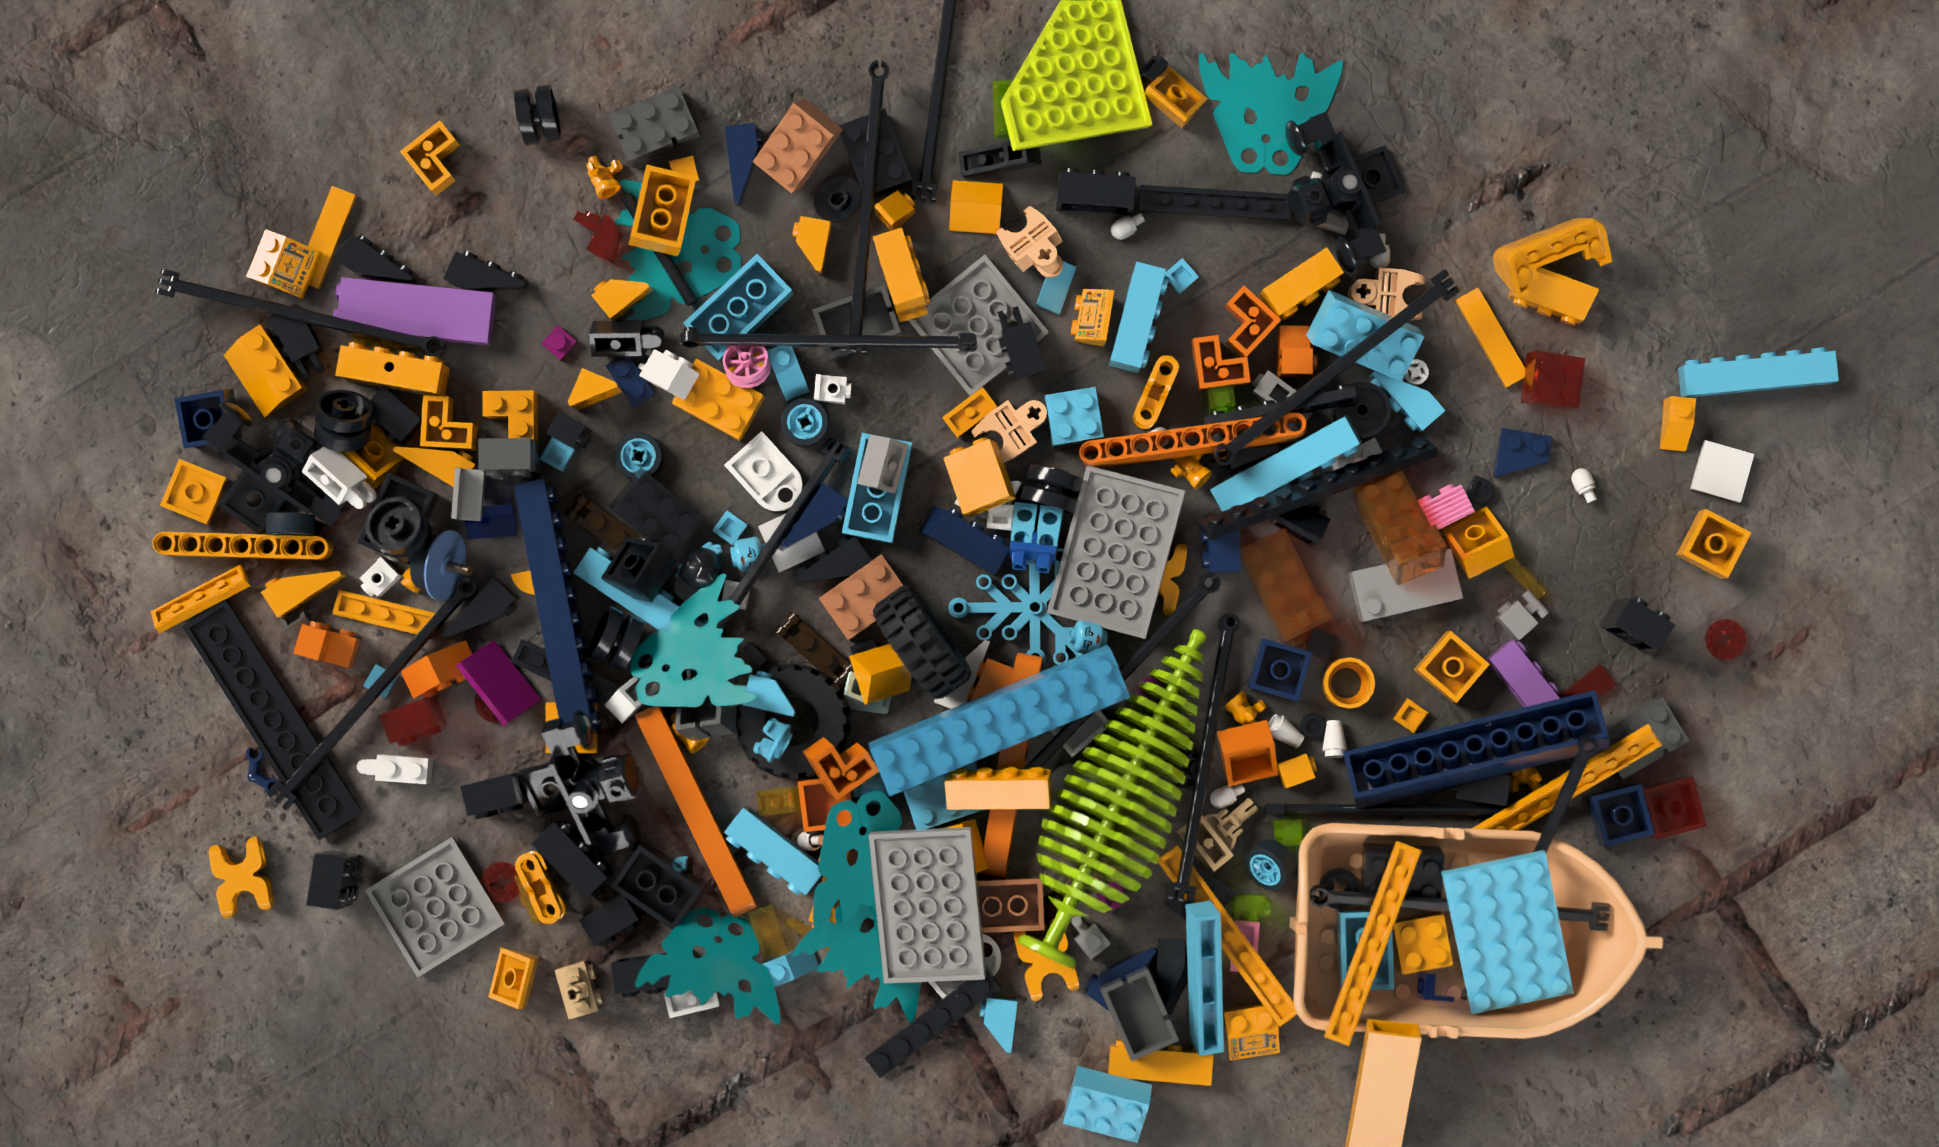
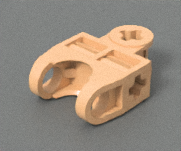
M1029 206L1023 210L1027 217V225L1022 231L1013 233L1008 230L1005 231L1003 228L996 231L1007 254L1022 272L1032 265L1042 276L1047 278L1055 277L1062 271L1063 261L1055 247L1063 241L1055 227L1043 214L1033 207Z
M1379 267L1376 270L1375 280H1357L1349 287L1347 297L1394 317L1408 306L1403 300L1404 289L1411 287V285H1424L1425 276L1404 269ZM1361 287L1363 288V292L1367 293V295L1364 296L1363 299L1361 298V294L1356 293V291H1358ZM1422 312L1410 321L1422 319Z
M1007 400L987 414L971 433L975 438L984 432L986 434L989 432L1000 434L1003 438V447L1000 453L1005 463L1037 444L1031 432L1045 422L1047 410L1043 403L1036 400L1029 401L1015 410ZM1030 408L1041 411L1039 412L1038 420L1027 417L1030 415ZM1001 411L1006 415L1012 426L1009 425ZM1015 430L1017 431V433L1019 434V436L1021 437V439H1022L1023 442L1025 443V446L1022 444V442L1020 441V439L1018 438V436H1017L1016 433L1014 432Z

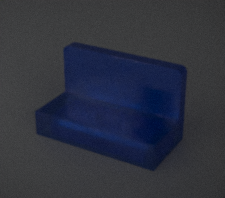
M512 504L483 506L482 522L465 520L466 539L517 536L516 507Z
M1418 972L1416 998L1447 1002L1455 1001V997L1434 994L1436 974Z

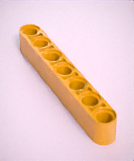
M160 532L153 538L152 542L153 548L157 553L168 556L326 560L333 553L331 541L319 536ZM169 537L172 540V546L166 551L162 543L165 538ZM192 538L197 540V548L194 551L188 549V541ZM220 538L223 542V547L219 552H215L213 543L216 539ZM245 539L248 542V549L241 553L238 549V544L241 540ZM271 540L274 548L272 552L267 554L263 546L266 541ZM293 541H297L299 544V550L295 554H291L289 551V545ZM321 541L325 546V550L321 555H317L314 552V546Z

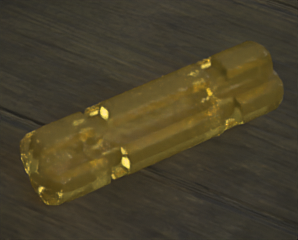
M1515 557L1507 560L1504 568L1509 573L1512 572L1514 574L1513 577L1526 590L1529 589L1537 599L1545 595L1547 592L1546 588L1541 583L1538 584V580L1524 566L1521 567V563Z

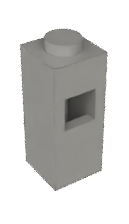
M1269 370L1265 375L1259 373L1251 384L1254 387L1251 394L1262 402L1273 400L1275 403L1284 401L1286 397L1296 392L1295 389ZM1313 412L1302 415L1307 421ZM1298 422L1292 423L1299 429L1302 427V425Z

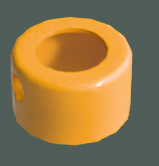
M1351 657L1337 659L1329 664L1323 672L1321 680L1322 691L1327 700L1337 707L1347 709L1359 707L1366 703L1374 692V674L1370 667L1360 659ZM1343 668L1354 670L1361 680L1360 690L1351 698L1339 697L1332 689L1331 681L1333 675Z

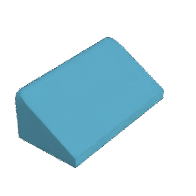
M1063 261V269L1057 276L1045 278L1036 307L1060 315L1076 270L1075 266Z

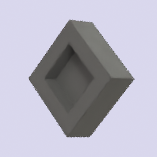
M302 605L280 619L284 632L290 638L300 632L302 624L310 625L308 613Z

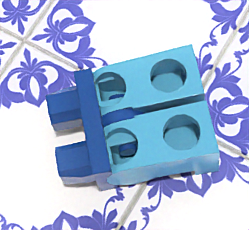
M1015 502L1010 542L1012 569L1026 570L1027 560L1037 561L1036 571L1049 573L1052 563L1056 561L1063 521V509L1041 505L1037 531H1035L1037 504Z

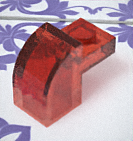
M586 210L585 214L577 211L573 220L595 232L586 250L613 264L622 245V233L618 224L607 214H604L602 220L598 222L600 217L588 210Z

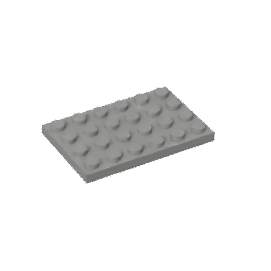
M1087 465L1047 613L1074 621L1094 622L1101 625L1104 629L1146 640L1186 491Z
M972 827L870 832L869 844L884 983L984 980L986 978V966Z

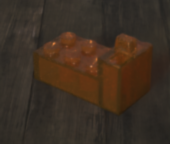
M1402 470L1354 488V503L1397 586L1444 567L1447 545L1441 537L1436 524L1432 526L1429 524Z
M1285 528L1240 549L1242 565L1280 642H1286L1332 619L1322 597H1318Z

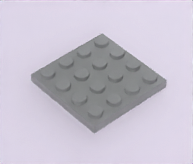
M983 255L930 298L931 304L926 305L928 314L908 320L920 336H959V333H974L976 335L978 348L974 352H960L959 348H931L969 396L1005 370V362H1009L1007 352H1001L998 338L1002 337V328L997 312L1003 310L1007 318L1008 328L1015 327L1017 323L1012 313V307L1018 306L1023 323L1031 322L1037 343L1049 334L1048 330L986 255Z
M454 836L365 890L417 978L506 924Z

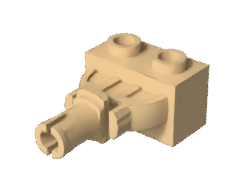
M1247 798L1231 813H1228V810L1224 808L1217 814L1201 815L1194 855L1207 872H1215L1234 856L1231 850L1236 843V837L1243 833L1242 828H1239L1242 825L1241 823L1258 811L1256 805L1251 806L1253 804L1251 799ZM1187 824L1177 831V834L1183 841Z
M583 960L555 970L568 1019L590 1014L601 1009L600 1004L604 1002L600 989H596L593 979H596V972L593 964L589 965L588 960Z

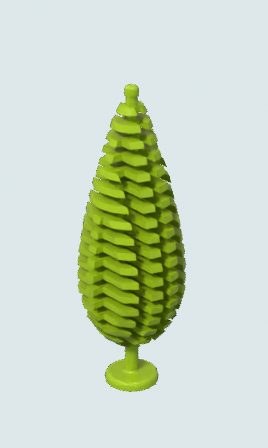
M1199 629L1192 631L1187 646L1179 645L1173 649L1181 655L1180 660L1166 656L1161 661V664L1174 671L1173 674L1160 669H1154L1149 674L1150 677L1166 686V689L1144 681L1138 686L1137 689L1150 695V698L1158 701L1159 704L1136 694H1131L1130 698L1125 700L1132 704V707L1148 716H1143L1125 707H1119L1114 714L1122 721L1133 726L1134 729L1123 723L1108 720L1103 727L1123 741L1121 742L1111 736L1100 733L1092 739L1095 741L1094 743L1112 754L1109 755L1102 750L1089 746L1082 752L1086 758L1106 768V770L1081 761H1076L1073 768L1075 771L1099 783V785L1070 774L1063 780L1067 786L1092 798L1094 801L1062 789H1058L1054 795L1058 800L1083 812L1084 815L1055 804H1051L1050 809L1047 810L1048 813L1094 838L1092 839L1051 820L1043 819L1041 827L1044 830L1087 853L1085 855L1052 839L1039 836L1038 844L1041 847L1079 866V870L1037 853L1038 863L1072 881L1071 886L1065 885L1052 877L1039 873L1042 884L1065 897L1062 902L1049 897L1058 909V912L1043 941L1024 934L1019 937L1017 942L1070 969H1074L1076 960L1058 950V946L1072 917H1090L1076 909L1078 904L1081 903L1101 913L1112 910L1105 903L1083 893L1085 888L1119 903H1124L1130 899L1120 891L1091 877L1092 874L1135 892L1142 886L1136 880L1099 862V859L1146 879L1153 873L1148 867L1126 857L1125 854L1107 847L1106 844L1153 864H1157L1160 858L1159 855L1132 841L1127 836L1164 849L1166 845V840L1162 836L1142 827L1139 823L1166 833H1170L1172 824L1169 821L1148 811L1146 808L1175 817L1176 807L1152 792H1157L1164 797L1180 801L1182 795L1178 788L1160 779L1158 776L1160 775L1175 783L1184 784L1186 776L1183 772L1161 759L1163 758L1181 767H1188L1189 759L1185 754L1164 743V741L1189 751L1192 750L1193 742L1182 733L1165 725V722L1181 731L1195 733V724L1172 710L1171 707L1182 713L1197 716V706L1178 695V692L1191 698L1199 699V688L1185 680L1186 677L1201 682L1203 679V673L1192 666L1193 662L1203 664V654L1198 651L1206 639V634Z

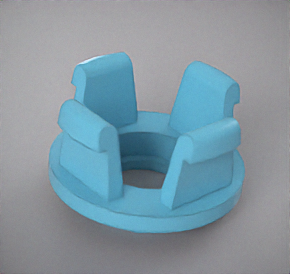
M772 718L771 721L769 720L763 728V732L773 740L763 738L760 743H755L753 749L756 754L759 753L767 758V761L770 763L775 758L779 759L783 755L793 735L790 733L791 725L788 723L785 725L777 721L778 719Z

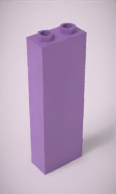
M341 277V284L336 286V299H339L338 309H334L333 316L427 339L436 336L448 342L491 346L497 296L492 292Z

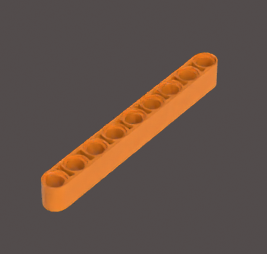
M1288 413L1272 425L1276 428L1274 434L1266 435L1262 433L1242 449L1299 441L1306 435V420L1302 414ZM1262 417L1087 441L1081 446L1079 454L1085 467L1088 465L1096 468H1107L1213 453L1214 448L1218 444H1228L1237 437V433L1240 430L1249 428ZM1293 422H1298L1302 425L1301 429L1296 432L1289 430L1288 426ZM1216 433L1225 435L1224 440L1221 442H1215L1211 438ZM1192 436L1200 439L1199 443L1194 446L1188 445L1186 441ZM1165 440H1172L1174 442V446L1170 449L1162 448L1161 444ZM1145 443L1149 446L1148 450L1144 453L1136 451V447L1139 444ZM1115 447L1124 449L1120 456L1111 455V450ZM1091 450L1098 452V456L1093 460L1085 458L1086 454Z
M1017 653L1011 684L1041 672L1043 657ZM1030 739L1001 750L997 770H1003L1008 767L1022 770L1026 764ZM990 809L983 848L989 869L981 871L980 874L999 878L1006 877L1018 809Z
M651 706L635 714L646 741L731 914L736 918L757 908L758 905L661 706Z

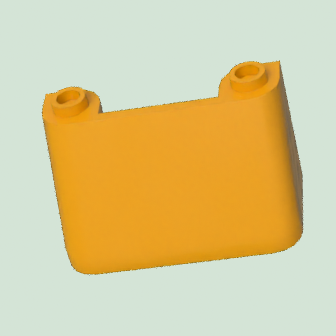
M1574 218L1501 246L1493 255L1495 272L1516 298H1520L1529 294L1527 289L1529 282L1532 279H1539L1536 268L1579 251H1582V256L1586 260L1596 259L1600 266L1611 263L1612 257L1604 225L1595 218Z

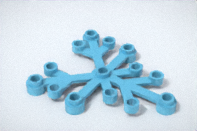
M1058 548V549H1057V552H1058V551L1063 552L1064 549ZM1027 560V565H1029L1030 595L1017 583L1014 575L1007 574L1002 578V586L1013 592L1022 602H1011L991 583V578L988 575L982 574L978 576L976 585L979 589L985 590L996 602L967 603L963 598H954L949 603V612L955 618H962L967 613H996L985 625L977 629V637L983 641L991 637L992 632L1010 613L1022 612L1011 625L1003 628L1002 636L1006 640L1015 639L1017 632L1030 620V650L1026 654H1039L1040 657H1043V664L1045 662V654L1040 649V620L1055 634V653L1053 655L1055 664H1061L1056 660L1058 653L1065 655L1066 659L1064 662L1068 661L1066 646L1076 654V657L1083 654L1077 653L1073 649L1072 643L1068 642L1069 629L1074 627H1062L1047 613V601L1051 598L1061 561H1055V580L1041 594L1040 572L1036 571L1037 561ZM1007 577H1011L1014 580V585L1007 587L1004 584V580ZM980 578H987L989 584L986 587L980 586ZM1033 602L1038 603L1040 606L1039 611H1031L1030 604ZM956 603L963 605L964 609L962 612L957 613L954 611ZM982 628H986L989 630V636L982 638L979 635V631ZM1007 628L1014 630L1015 634L1013 637L1008 638L1005 636Z

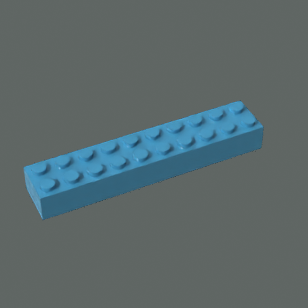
M1105 645L868 744L889 796H892L1130 698L1112 650L1108 645Z

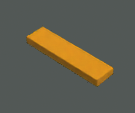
M334 186L330 189L308 244L309 247L322 252L309 283V286L319 290L357 198L355 194Z
M1476 288L1456 299V304L1504 387L1507 388L1528 376V372L1480 289Z
M240 564L152 610L151 615L155 629L162 633L250 587L243 566Z
M338 590L333 615L416 635L435 614L434 612L343 590Z

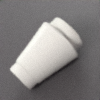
M1275 714L1268 722L1273 739L1294 748H1298L1303 742L1304 736L1284 716L1280 717Z
M1331 720L1326 722L1322 749L1325 752V758H1343V752L1348 751L1342 721Z

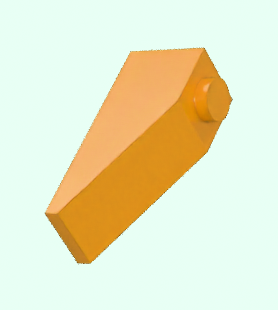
M396 446L393 450L454 487L456 467L474 469L476 466L472 462L474 457L460 450L459 454L454 451Z
M342 571L281 579L276 577L265 584L266 589L261 593L277 618H283L297 607L309 602L345 578L346 574Z

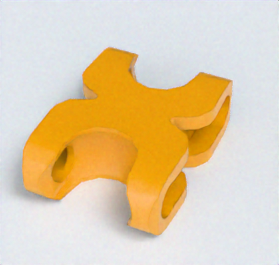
M1161 356L1152 369L1132 418L1133 423L1139 429L1151 428L1158 419L1179 369L1177 360L1172 356ZM1162 366L1168 367L1170 374L1163 375L1159 368ZM1148 410L1151 413V419H1143L1140 412Z
M1178 544L1174 548L1173 555L1166 564L1159 593L1163 600L1162 612L1167 617L1176 609L1179 588L1171 578L1178 577L1184 571L1187 555L1186 544Z
M254 836L247 840L246 858L240 864H235L229 859L224 846L219 844L212 845L209 849L212 874L216 878L225 880L216 891L221 915L227 919L232 918L237 913V897L242 891H249L254 894L260 909H272L275 902L271 880L258 874L267 864L262 839L259 836Z
M538 851L522 854L516 860L515 868L522 885L529 893V899L534 911L542 923H555L566 914L567 906L558 886L553 880V875L545 857ZM528 860L534 863V870H530L528 867ZM548 904H551L554 907V914L549 912L547 907Z
M1013 931L1019 958L1023 962L1032 963L1025 971V981L1031 999L1034 1002L1042 999L1041 981L1049 973H1058L1063 976L1069 990L1075 991L1079 989L1075 967L1070 969L1017 942L1019 937L1024 934L1026 935L1025 931ZM1065 933L1058 946V950L1062 952L1067 950L1068 946Z

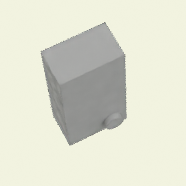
M1451 549L1348 573L1360 622L1463 599Z

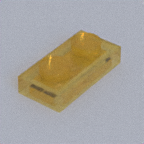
M798 786L756 791L759 816L801 811Z
M773 904L748 912L756 939L760 945L763 960L766 961L789 953Z

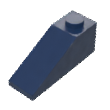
M755 123L724 127L733 197L736 206L742 204L755 167L753 160L759 153V145L763 144L761 129H756Z
M825 483L820 485L778 549L784 551L829 526L835 520L840 521L846 513L847 508L844 506L848 499Z
M1150 946L1100 971L1098 975L1093 973L1085 983L1087 987L1086 994L1109 1011L1099 986L1119 977L1122 982L1126 981L1125 975L1145 967L1157 950Z

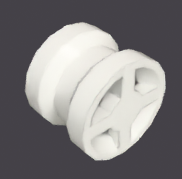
M1413 360L1403 378V382L1413 386L1422 384L1429 375L1427 365L1421 360Z

